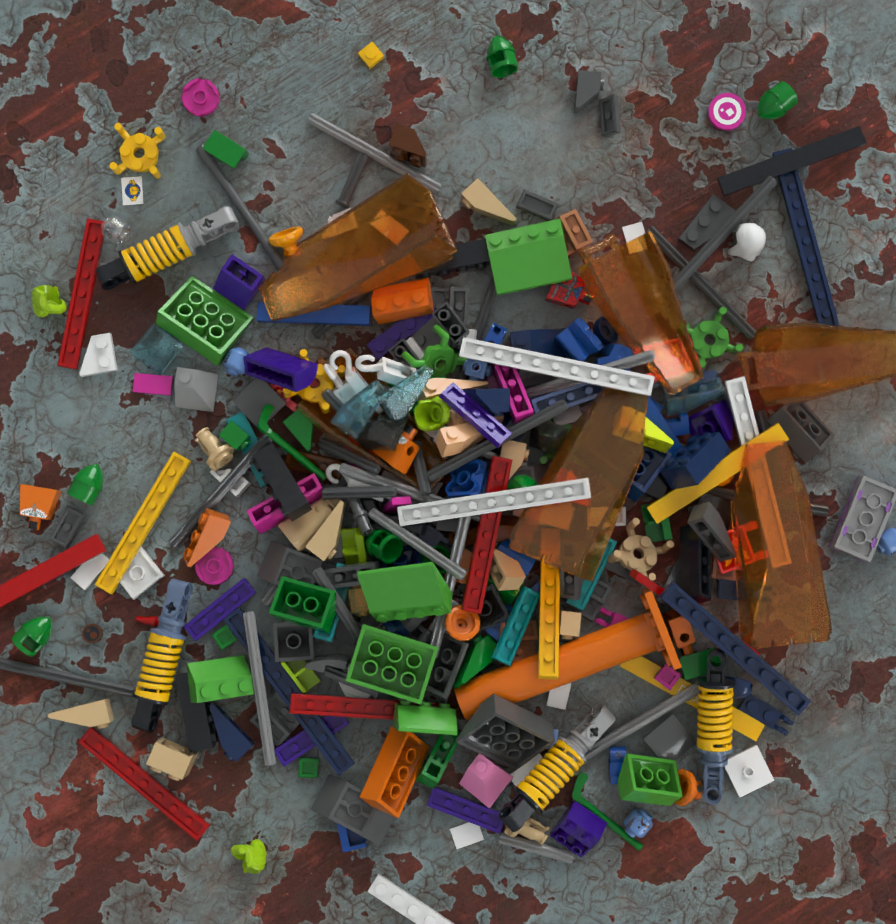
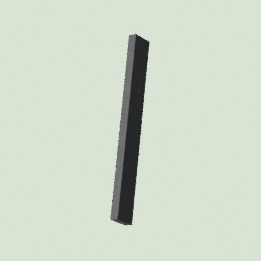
M858 126L717 178V182L724 197L760 184L768 176L773 178L782 176L866 145L867 142L861 127Z

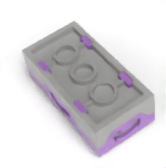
M864 475L857 477L829 548L856 557L855 559L859 561L871 562L895 504L896 489Z

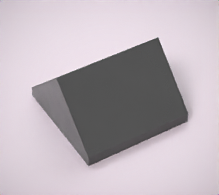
M290 622L273 623L275 662L314 660V630Z

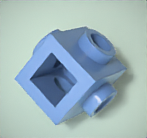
M469 359L465 360L463 371L469 377L468 380L486 381V377L491 375L492 366H490V363Z

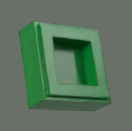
M227 624L211 634L221 650H224L238 640Z
M299 757L298 777L318 778L319 758Z

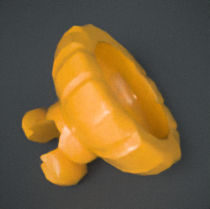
M297 226L279 231L269 237V243L274 247L283 248L284 256L295 257L301 251L297 247V242L303 235V229Z

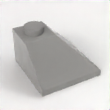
M177 367L174 385L175 407L214 412L219 375L196 369Z

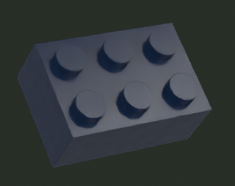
M707 432L701 436L694 435L687 440L685 446L676 451V455L665 462V466L660 472L672 490L695 486L731 450L719 432Z

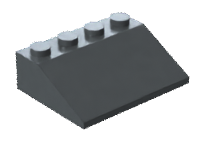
M496 694L491 695L479 705L456 739V743L513 770L520 768L555 742L552 722Z

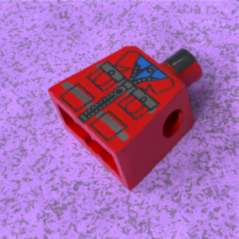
M571 271L573 280L552 284L545 301L575 309L578 301L589 306L593 295L583 291L587 282Z

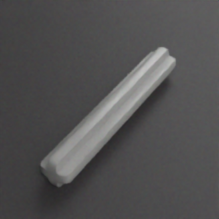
M501 832L498 841L501 844L571 864L573 862V852L546 844L540 845L538 842L518 836L513 838L504 832Z

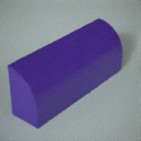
M268 347L243 356L246 375L295 392L308 387L314 381L318 370L317 363Z

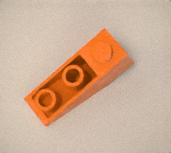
M208 508L200 515L198 520L199 526L197 530L193 531L189 548L185 549L183 554L188 567L193 566L224 539L231 523L228 515Z

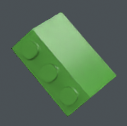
M244 655L186 663L191 703H202L254 694L252 674Z
M400 700V703H395L393 727L398 731L457 735L456 709L450 707L451 704L439 703V706H432L431 702L422 701L421 704H412L411 701Z
M628 753L625 755L617 781L621 800L670 806L683 797L676 760Z

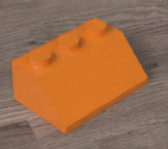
M430 278L375 288L371 297L373 317L378 324L432 314L434 307Z

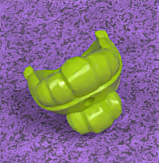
M41 285L32 289L31 302L35 315L43 318L49 314H62L67 310L65 301L59 300V288L57 286Z
M439 396L433 399L418 401L413 412L417 427L422 431H436L444 427L450 420V406Z
M255 839L250 845H234L231 848L230 853L238 860L243 859L242 867L244 873L258 874L265 868L267 852L261 840Z

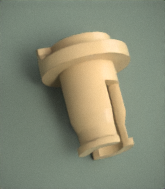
M206 427L196 434L198 438L195 441L200 444L201 449L209 457L206 462L207 465L216 472L232 460L234 448L229 444L223 445L209 431L210 429Z
M529 817L520 830L512 832L506 826L504 833L513 838L520 834L530 840H536L538 844L542 845L548 837L544 833L549 830V827L543 826L539 821Z

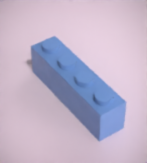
M581 383L532 399L530 403L535 414L562 399L565 400L568 408L607 396L610 394V391L607 387Z

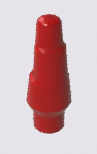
M157 616L136 617L137 622L153 627L158 626Z

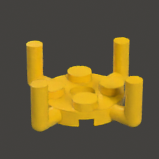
M116 123L114 128L124 140L119 149L122 163L117 165L115 162H111L109 165L110 169L116 175L121 174L127 168L141 173L149 171L154 178L159 179L161 173L155 165L157 164L159 153L157 144L166 137L160 127H156L154 129L156 136L152 139L142 133L130 136L120 123ZM138 149H143L145 152L141 158L135 157V152Z
M300 350V358L309 361L307 350ZM318 364L315 377L320 382L318 388L308 386L298 392L283 388L284 397L289 398L298 394L303 400L310 403H319L322 413L327 414L329 412V403L325 401L321 394L326 389L332 391L334 382L327 375L322 364ZM340 365L338 371H336L340 378L344 376L345 366Z

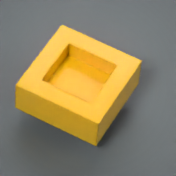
M373 42L358 52V56L369 69L384 59V55Z

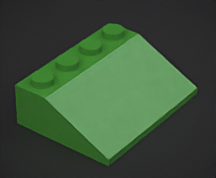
M560 219L485 235L497 296L573 280Z
M191 276L158 311L156 324L216 366H219L229 349L234 348L254 317L194 276Z
M433 562L357 572L369 612L376 622L385 623L391 620L423 618L432 615L442 616L443 614L451 613L452 591Z
M363 624L345 681L421 704L439 647Z

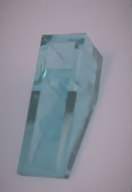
M424 365L377 397L388 417L393 420H400L407 415V412L412 409L433 374L432 368Z
M720 377L663 387V404L667 416L687 413L724 394L725 391Z
M373 381L343 404L331 420V423L341 432L356 439L389 390L379 381Z

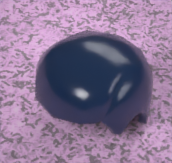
M606 315L595 321L593 334L599 338L602 344H612L619 339V324L614 318Z
M725 676V678L735 681L733 699H744L751 694L753 684L750 681Z

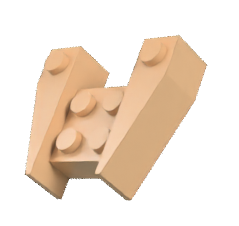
M447 378L423 380L418 382L415 397L417 401L433 399L436 396H440L441 392L453 382L461 389H487L488 382ZM451 408L450 420L447 423L448 427L439 429L435 442L443 458L460 454L485 439V437ZM495 416L494 418L502 424L504 416Z

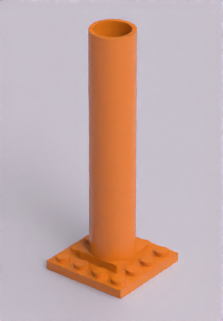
M649 588L641 590L642 595H639L646 609L642 614L560 644L558 680L538 679V653L511 663V666L505 665L473 677L465 684L454 689L466 721H469L479 705L493 694L516 704L654 651H661L668 667L672 666L674 670L681 668L682 666L653 592Z

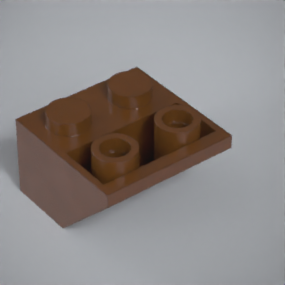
M396 123L389 142L392 158L403 162V160L408 161L417 168H421V166L426 167V152L415 129Z

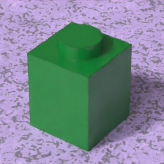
M230 421L219 434L222 439L237 451L245 450L250 444L249 439L251 436L233 421Z

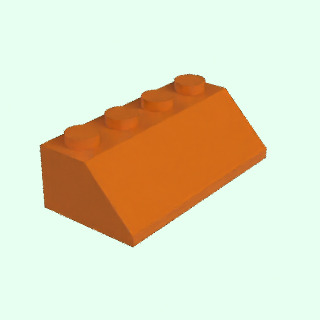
M391 726L360 798L370 806L395 818H399L430 747L413 732L398 731Z

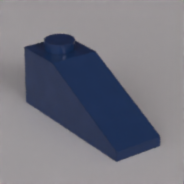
M214 702L209 707L221 746L225 751L224 755L230 761L234 760L237 762L255 742Z

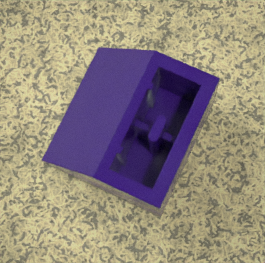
M231 254L221 268L213 289L245 311L266 279L258 271Z
M574 801L566 809L549 836L582 858L600 840L607 822Z

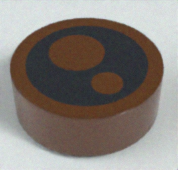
M89 624L82 631V637L88 643H96L103 636V630L97 624Z

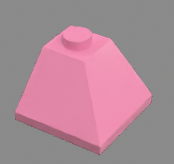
M478 754L459 784L490 809L513 779V776L492 759Z

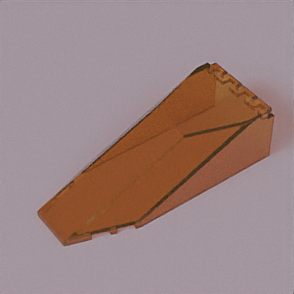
M406 173L296 245L298 249L290 258L285 257L283 260L285 264L277 273L272 272L259 287L270 319L277 321L326 309L444 264L452 259V254L457 251L453 239L450 238V232L446 223L443 222L442 214L429 188L409 173Z
M607 387L602 389L573 424L538 484L543 485L588 478L591 498L525 508L509 537L511 542L508 548L521 554L525 553L526 556L538 561H542L544 555H546L544 563L557 569L564 562L562 571L592 582L644 455L643 443L644 435H646L645 415H647L648 396Z
M785 440L746 444L740 465L742 467L735 485L734 499L731 501L733 545L737 554L734 559L740 637L751 648L757 649L771 647V640H773L774 647L791 645V638H793L794 645L810 643V636H812L814 643L830 640V634H832V625L810 499L788 444Z

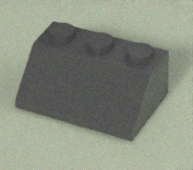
M796 393L767 419L770 426L776 423L780 424L789 438L785 443L805 463L820 453L834 437V434Z
M447 633L443 634L439 656L434 661L426 690L444 699H448L469 642L458 641Z

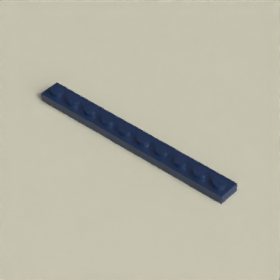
M792 148L773 152L772 156L775 157L792 151ZM795 170L779 176L778 179L819 333L824 335L839 331L840 326L799 172Z
M673 581L659 595V597L798 716L811 702V700Z
M238 607L223 620L248 652L243 618L244 612ZM257 631L263 674L287 707L290 708L291 693H303L283 668L281 662H275V654ZM293 714L338 776L355 764L320 715Z

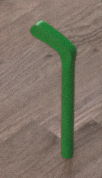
M269 404L265 405L257 424L259 431L267 435L310 472L315 473L323 482L326 479V474L268 426L267 421L274 407Z
M580 772L573 786L571 796L573 800L607 822L606 826L640 851L643 847L642 843L628 835L623 828L582 797L581 791L588 779V775Z

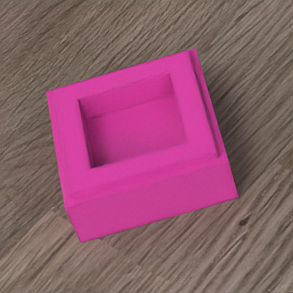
M665 663L654 679L671 690L681 677V674L671 666L668 667L667 663Z

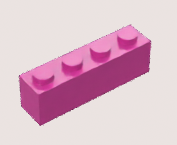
M491 364L499 387L510 388L509 413L514 425L534 415V410L517 369Z
M315 473L297 482L309 504L322 498L323 487ZM273 497L247 510L254 527L260 534L277 526L278 523L289 517H284L279 509L282 504L280 501L276 502Z

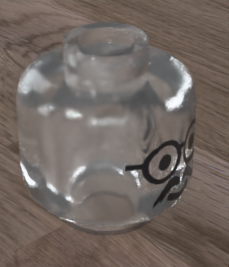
M117 216L106 218L101 226L103 236L114 244L118 245L122 242H127L131 236L130 225Z

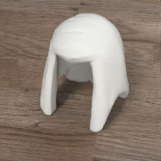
M755 223L739 224L732 231L736 233L737 244L730 248L727 253L752 262L756 256L760 255L764 248L766 233L764 229Z

